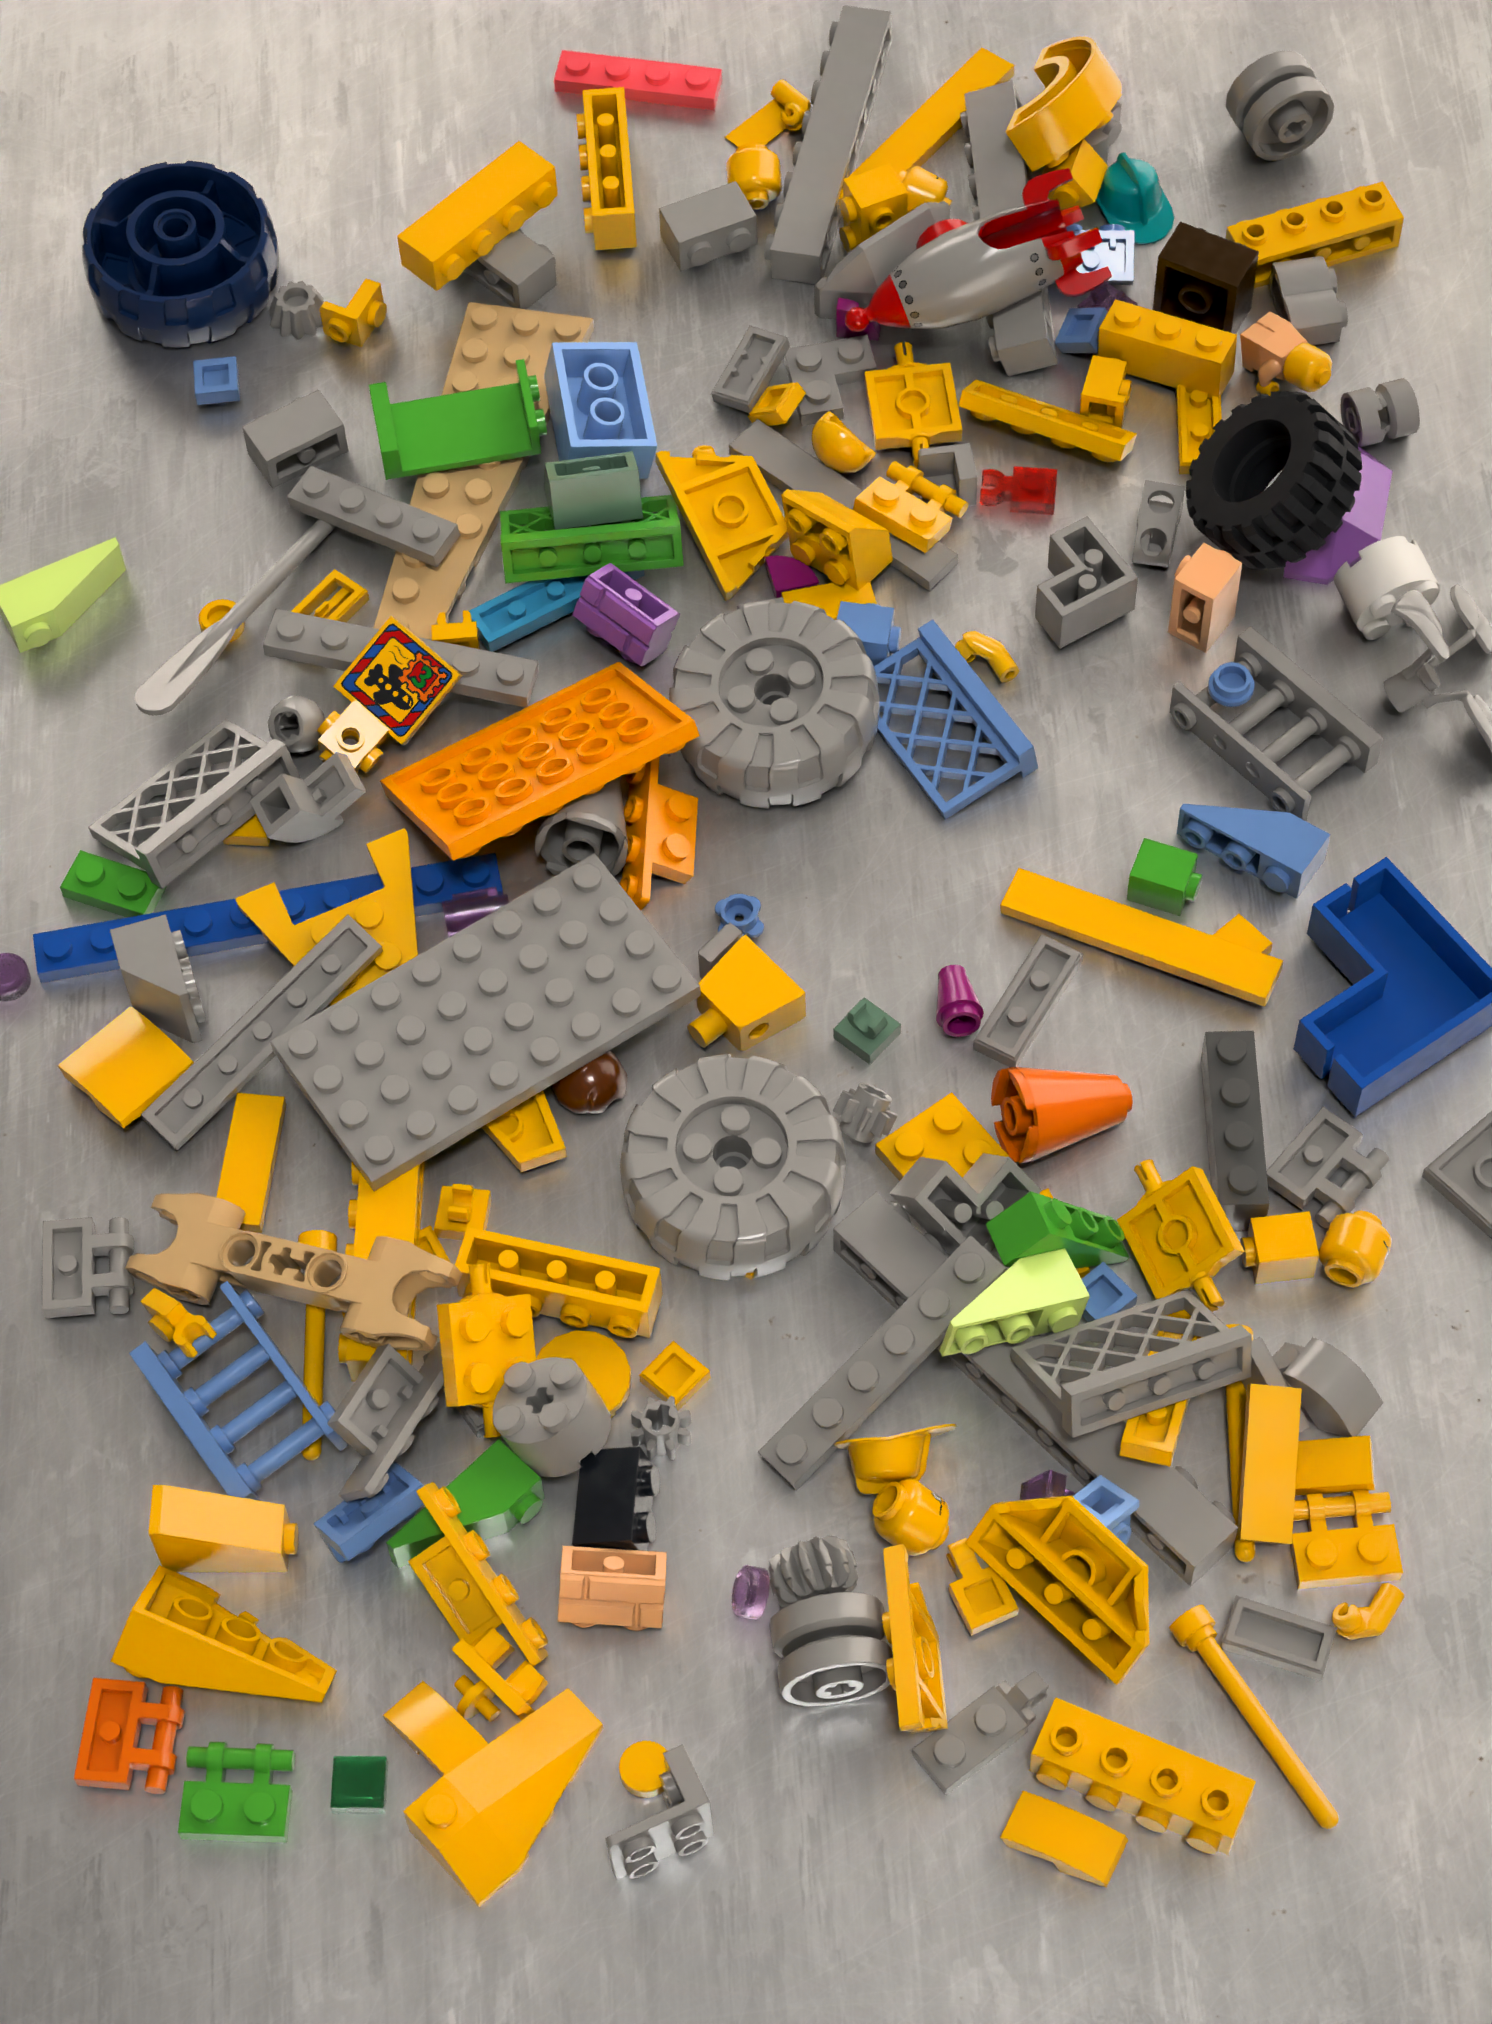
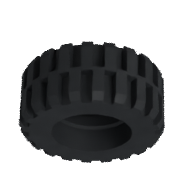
M1275 391L1271 392V396L1261 394L1251 398V403L1248 405L1240 404L1231 410L1232 415L1225 421L1221 419L1213 427L1215 432L1209 439L1205 438L1198 448L1200 454L1197 459L1192 460L1189 469L1191 480L1186 481L1187 509L1190 518L1193 519L1194 526L1217 547L1242 562V565L1257 570L1266 569V567L1268 569L1285 567L1287 561L1297 563L1306 558V553L1311 549L1317 551L1326 543L1324 539L1332 531L1336 533L1342 526L1343 522L1341 519L1344 514L1351 512L1355 504L1354 492L1360 490L1362 480L1361 473L1359 472L1362 470L1361 452L1358 450V443L1354 436L1315 399H1311L1307 394ZM1280 473L1277 479L1266 489L1272 479Z

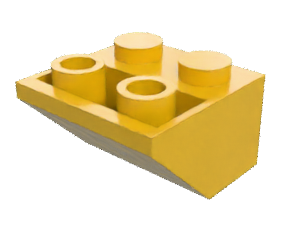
M787 489L781 494L791 554L795 559L807 566L810 565L826 574L835 584L842 585L847 583L859 591L893 561L889 530L821 492Z

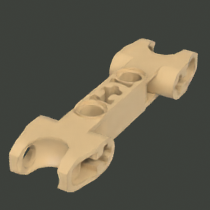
M200 1193L157 1194L151 1208L157 1210L160 1217L169 1220L172 1224L178 1225L176 1238L167 1249L158 1254L145 1255L137 1253L130 1255L125 1267L135 1278L151 1284L179 1300L208 1305L217 1283L228 1281L233 1286L345 1312L346 1314L339 1330L346 1337L361 1344L376 1348L390 1344L395 1350L421 1351L433 1350L438 1336L431 1333L430 1327L421 1324L415 1319L408 1318L409 1305L417 1294L427 1288L457 1287L462 1276V1272L453 1263L428 1253L408 1241L391 1237L377 1236L368 1258L363 1259L290 1240L239 1230L246 1215L243 1209L224 1199ZM252 1256H254L253 1259L247 1265H245L246 1261ZM301 1268L304 1270L305 1275L300 1272ZM341 1276L338 1282L330 1286L331 1282L336 1277Z

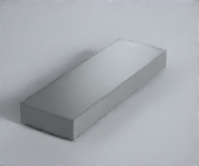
M1041 934L973 1041V1050L1008 1067H1017L1082 964L1083 953Z

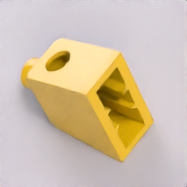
M745 934L698 983L701 996L696 999L697 1008L701 1015L688 1024L687 1029L694 1041L703 1048H706L723 1035L737 1050L746 1051L805 1018L806 993Z

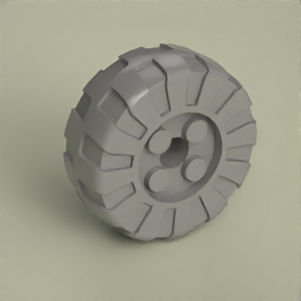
M772 599L744 604L741 609L726 615L723 612L700 628L701 633L689 646L685 645L673 668L674 683L673 687L669 689V701L695 720L700 736L687 742L680 751L686 763H690L694 767L698 779L721 796L724 793L740 800V804L769 809L770 805L786 804L794 807L820 799L821 794L835 786L841 787L861 767L865 751L872 749L880 713L879 688L873 663L867 656L864 645L857 634L844 621L840 619L834 620L828 616L824 609L798 601L775 603V600Z
M731 1054L700 1058L698 1063L680 1071L675 1068L652 1085V1092L641 1106L636 1104L630 1115L624 1132L620 1159L622 1189L630 1215L637 1229H641L649 1237L651 1247L675 1266L680 1263L699 1271V1276L718 1280H730V1277L745 1276L746 1273L753 1272V1278L770 1275L785 1269L786 1263L798 1255H807L825 1236L832 1216L838 1211L846 1172L845 1151L837 1119L831 1115L827 1101L820 1091L805 1077H797L788 1072L785 1065L759 1056L735 1058L731 1057Z

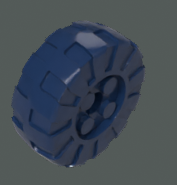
M197 161L175 164L163 162L140 168L139 172L124 180L120 178L102 193V199L94 209L91 208L86 217L83 227L84 244L82 246V258L91 294L106 319L111 318L118 325L121 332L141 342L144 339L160 343L162 347L188 348L190 344L202 342L210 344L233 335L236 329L244 323H250L269 302V292L276 286L279 268V248L272 218L263 199L257 198L253 186L232 171L228 173L217 169L213 164Z

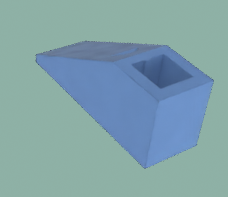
M1183 804L1181 806L1176 833L1183 837L1191 846L1200 849L1204 848L1222 858L1230 867L1236 870H1244L1263 880L1272 890L1285 892L1298 899L1325 861L1330 839L1329 833L1289 812Z

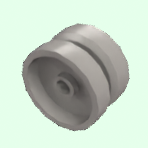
M1277 51L1261 57L1243 70L1234 80L1227 93L1225 107L1239 130L1243 131L1247 142L1257 156L1265 160H1282L1294 156L1311 146L1325 132L1333 118L1335 105L1323 84L1316 79L1313 70L1302 55L1294 51Z
M839 1592L822 1594L799 1600L782 1608L771 1617L769 1628L773 1651L780 1658H783L779 1662L777 1669L781 1696L787 1702L801 1706H829L863 1699L889 1686L886 1660L893 1658L891 1647L885 1641H882L885 1637L882 1623L883 1603L877 1597L865 1593Z

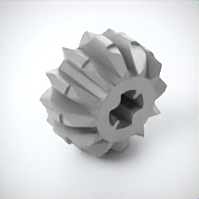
M829 1535L822 1539L814 1537L809 1541H799L797 1545L783 1548L780 1554L774 1555L769 1561L770 1566L768 1570L771 1577L769 1582L773 1595L777 1596L779 1605L783 1608L799 1600L822 1594L852 1592L857 1586V1563L853 1551L849 1550L846 1540Z

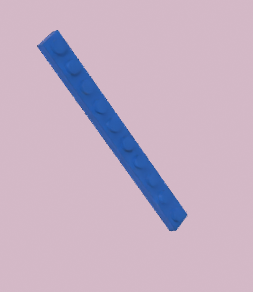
M496 853L411 867L415 917L504 901ZM377 873L281 890L279 894L293 925H296L380 890L384 886ZM235 899L33 934L37 974L41 983L119 970L120 966L110 930L165 914L171 932L181 930L188 957L270 942L262 935V932L239 910Z

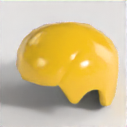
M830 411L825 413L813 427L811 440L816 456L825 466L840 474L856 473L862 470L875 457L876 453L855 436Z

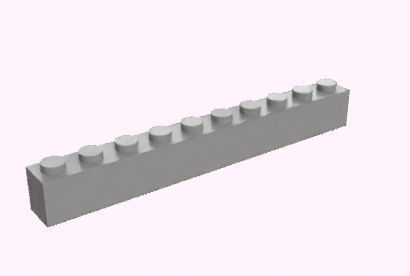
M877 1192L833 1228V1250L896 1310L947 1259L944 1248L935 1237L929 1233L923 1235L911 1224L908 1214L898 1203L894 1201L888 1203ZM1031 1336L1016 1344L1005 1342L987 1346L973 1354H963L961 1352L946 1356L1084 1487L1096 1477L1102 1475L1140 1500L1139 1508L1131 1514V1531L1190 1587L1234 1547L1238 1527L1235 1525L1233 1515L1220 1502H1210L1198 1490L1196 1481L1185 1469L1180 1466L1174 1468L1172 1465L1169 1467L1119 1456L1121 1440L1126 1426L1124 1421L1071 1438L1062 1428V1413L1012 1361V1347L1042 1338V1336ZM942 1342L937 1347L939 1350L941 1348ZM1043 1356L1034 1359L1040 1362L1058 1363V1360L1054 1357ZM1060 1381L1059 1386L1061 1387V1385L1066 1384V1383H1069V1382Z

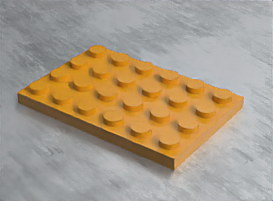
M618 661L527 708L381 779L380 782L385 795L454 861L458 858H465L476 854L483 845L499 837H507L519 832L523 825L541 816H548L559 812L564 807V804L582 795L594 794L600 791L606 783L624 774H633L640 771L647 762L663 754H671L681 750L687 742L700 735L694 719Z

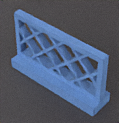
M932 619L918 628L919 638L874 666L877 682L890 685L886 702H880V712H883V717L879 716L877 732L946 820L1018 772L1023 778L1038 769L1034 746ZM918 655L927 664L924 678L901 675L903 665ZM933 673L938 679H932ZM898 686L921 688L918 705L894 703ZM929 689L948 691L952 697L949 710L925 707ZM959 705L963 711H957V706ZM891 714L915 716L911 734L892 732L888 728ZM923 717L946 720L942 738L919 735ZM954 721L973 723L976 726L974 742L950 739ZM984 737L988 743H982V738ZM902 744H908L907 751ZM916 745L940 748L936 766L915 763L913 757ZM947 749L971 752L968 769L944 767ZM979 753L998 755L1005 763L992 773L975 771ZM926 776H932V777H933L932 783L929 781V779H928ZM941 778L965 780L963 791L946 802L938 792Z

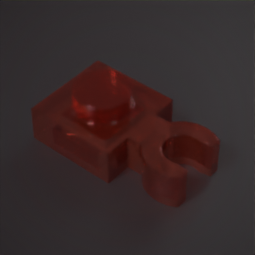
M1014 466L1013 476H1005L1002 472L995 469L983 470L982 486H992L995 488L981 489L980 504L984 506H997L1005 501L1011 502L1010 512L1054 515L1058 469Z

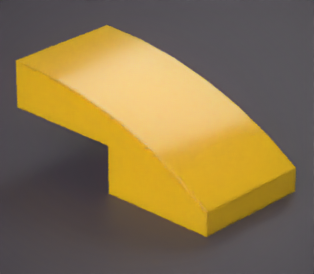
M424 1681L420 1682L383 1714L384 1719L417 1755L421 1753L441 1776H444L489 1744L460 1713Z
M1022 1791L1000 1837L1009 1848L1051 1861L1059 1872L1103 1887H1107L1128 1842L1127 1837L1115 1829L1071 1808L1026 1791Z

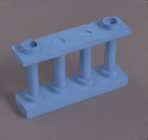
M226 1281L219 1287L233 1306L209 1323L217 1333L213 1339L203 1335L193 1342L192 1346L198 1352L194 1358L185 1356L179 1347H176L170 1353L164 1350L158 1355L146 1341L129 1354L227 1495L261 1501L256 1494V1491L263 1487L260 1482L324 1434L339 1451L346 1448L348 1444L327 1424L335 1409L328 1401L322 1405L318 1404L258 1321V1318L265 1313L247 1289L239 1295L233 1286ZM245 1322L259 1343L196 1390L190 1387L184 1391L176 1380L183 1374L181 1369ZM272 1359L286 1380L222 1428L217 1424L211 1429L202 1417L209 1412L207 1406ZM298 1396L313 1418L249 1466L244 1462L237 1467L229 1453L236 1449L234 1443Z

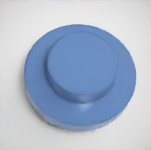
M1229 662L1222 664L1209 678V694L1214 701L1223 706H1241L1247 703L1254 693V679L1249 670L1239 663Z

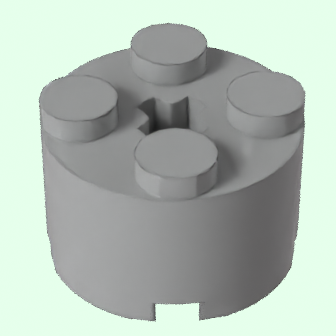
M549 1357L533 1361L529 1364L518 1362L506 1371L504 1375L505 1383L500 1388L493 1405V1424L513 1452L537 1475L542 1477H560L571 1474L582 1467L579 1463L580 1460L585 1458L591 1451L596 1456L604 1447L611 1429V1414L601 1396L574 1360Z

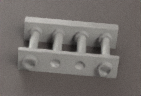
M1251 626L1238 635L1234 662L1245 666L1253 679L1268 692L1236 718L1227 723L1210 708L1216 701L1210 696L1208 686L1197 695L1193 694L1181 682L1173 686L1169 713L1172 714L1174 721L1182 729L1190 730L1261 791L1270 799L1271 804L1278 812H1289L1306 821L1311 800L1309 791L1346 762L1353 763L1363 773H1366L1378 763L1383 737ZM1279 706L1287 707L1301 719L1262 751L1258 750L1242 736ZM1312 734L1320 735L1334 747V749L1295 780L1276 765L1279 760Z

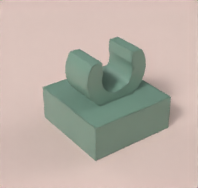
M865 997L833 1029L834 1039L869 1065L901 1034V1024Z

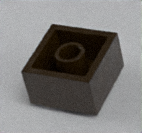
M1179 222L1158 256L1152 310L1236 334L1251 310L1259 251L1251 249L1244 244L1235 243L1209 233L1202 228H1196Z

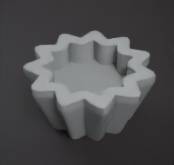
M290 281L287 286H280L278 293L274 295L268 311L272 317L270 326L280 329L281 337L292 334L295 339L299 340L304 334L315 336L317 327H323L319 309L324 302L323 297L312 285H306L303 281L297 284Z

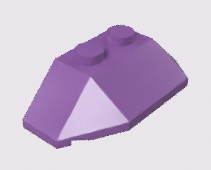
M1358 446L1362 458V470L1359 471L1362 480L1360 490L1354 492L1355 504L1351 512L1344 514L1341 519L1343 522L1342 526L1336 533L1332 531L1324 539L1326 543L1317 551L1311 549L1306 553V558L1297 563L1287 561L1283 578L1328 585L1334 580L1336 572L1346 561L1350 567L1360 561L1361 557L1358 552L1381 540L1393 471Z

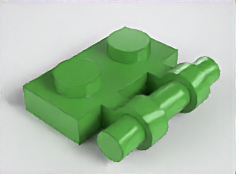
M209 1742L208 1747H188L186 1756L187 1768H207L205 1782L184 1781L178 1834L181 1839L287 1843L293 1791L290 1785L272 1783L274 1771H294V1750H277L274 1744L257 1743L255 1749L228 1748L226 1742ZM226 1770H254L253 1783L225 1782Z

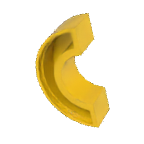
M1090 37L1068 38L1042 49L1034 71L1046 89L1029 103L1014 111L1005 131L1032 172L1045 165L1053 168L1061 164L1069 156L1068 150L1078 144L1093 130L1107 124L1113 117L1111 110L1122 96V84L1094 40Z

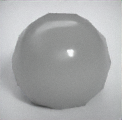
M290 696L281 700L271 709L267 722L269 734L272 739L276 738L286 744L289 752L302 754L313 749L318 744V739L322 735L317 730L325 718L323 711L316 702L303 696Z

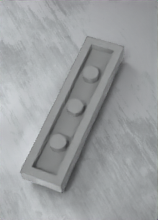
M311 465L287 496L290 508L435 567L440 564L460 536L458 525Z

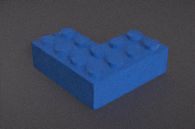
M1387 857L1354 877L1352 887L1345 883L1312 905L1307 935L1353 985L1299 1020L1293 1049L1320 1079L1329 1075L1327 1087L1354 1117L1492 1026L1491 966Z

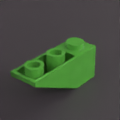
M1032 1191L986 1223L1004 1266L1011 1267L1020 1258L1064 1248L1075 1268L1098 1266L1103 1261L1106 1264L1123 1263L1130 1259L1122 1243L1125 1238L1124 1233L1112 1217Z

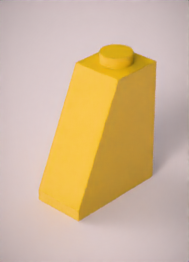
M153 1485L148 1534L163 1567L176 1573H288L289 1554H297L299 1534L297 1523H290L285 1505L174 1486Z

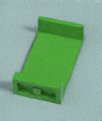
M524 359L516 360L518 383L390 404L386 382L370 384L369 389L386 480L541 454L540 436L547 435L545 415L543 409L535 410L533 402L540 401L536 375H527Z

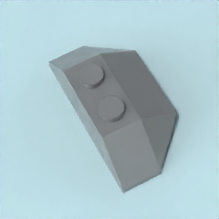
M945 201L940 203H923L856 246L834 267L828 278L822 277L814 285L815 314L823 319H836L838 297L856 301L859 303L860 308L865 309L870 304L875 291L887 276L916 250V244L920 235L938 221L950 219V205Z

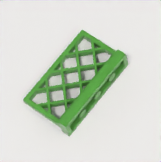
M672 495L642 497L643 518L634 519L630 523L611 525L604 523L589 525L590 527L559 530L554 529L549 507L500 511L501 548L505 583L587 576L608 563L613 564L623 572L684 566L681 528L676 502Z

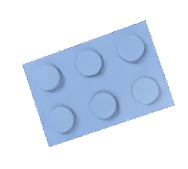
M552 342L544 379L559 461L633 451L639 470V479H648L657 449V442L637 342Z

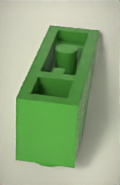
M500 1439L493 1443L446 1487L460 1506L461 1512L456 1516L466 1531H476L483 1541L508 1533L519 1522L521 1524L529 1522L539 1512L543 1505L542 1500L545 1499L541 1477ZM426 1506L386 1542L391 1562L398 1568L410 1565L408 1563L409 1560L445 1536Z

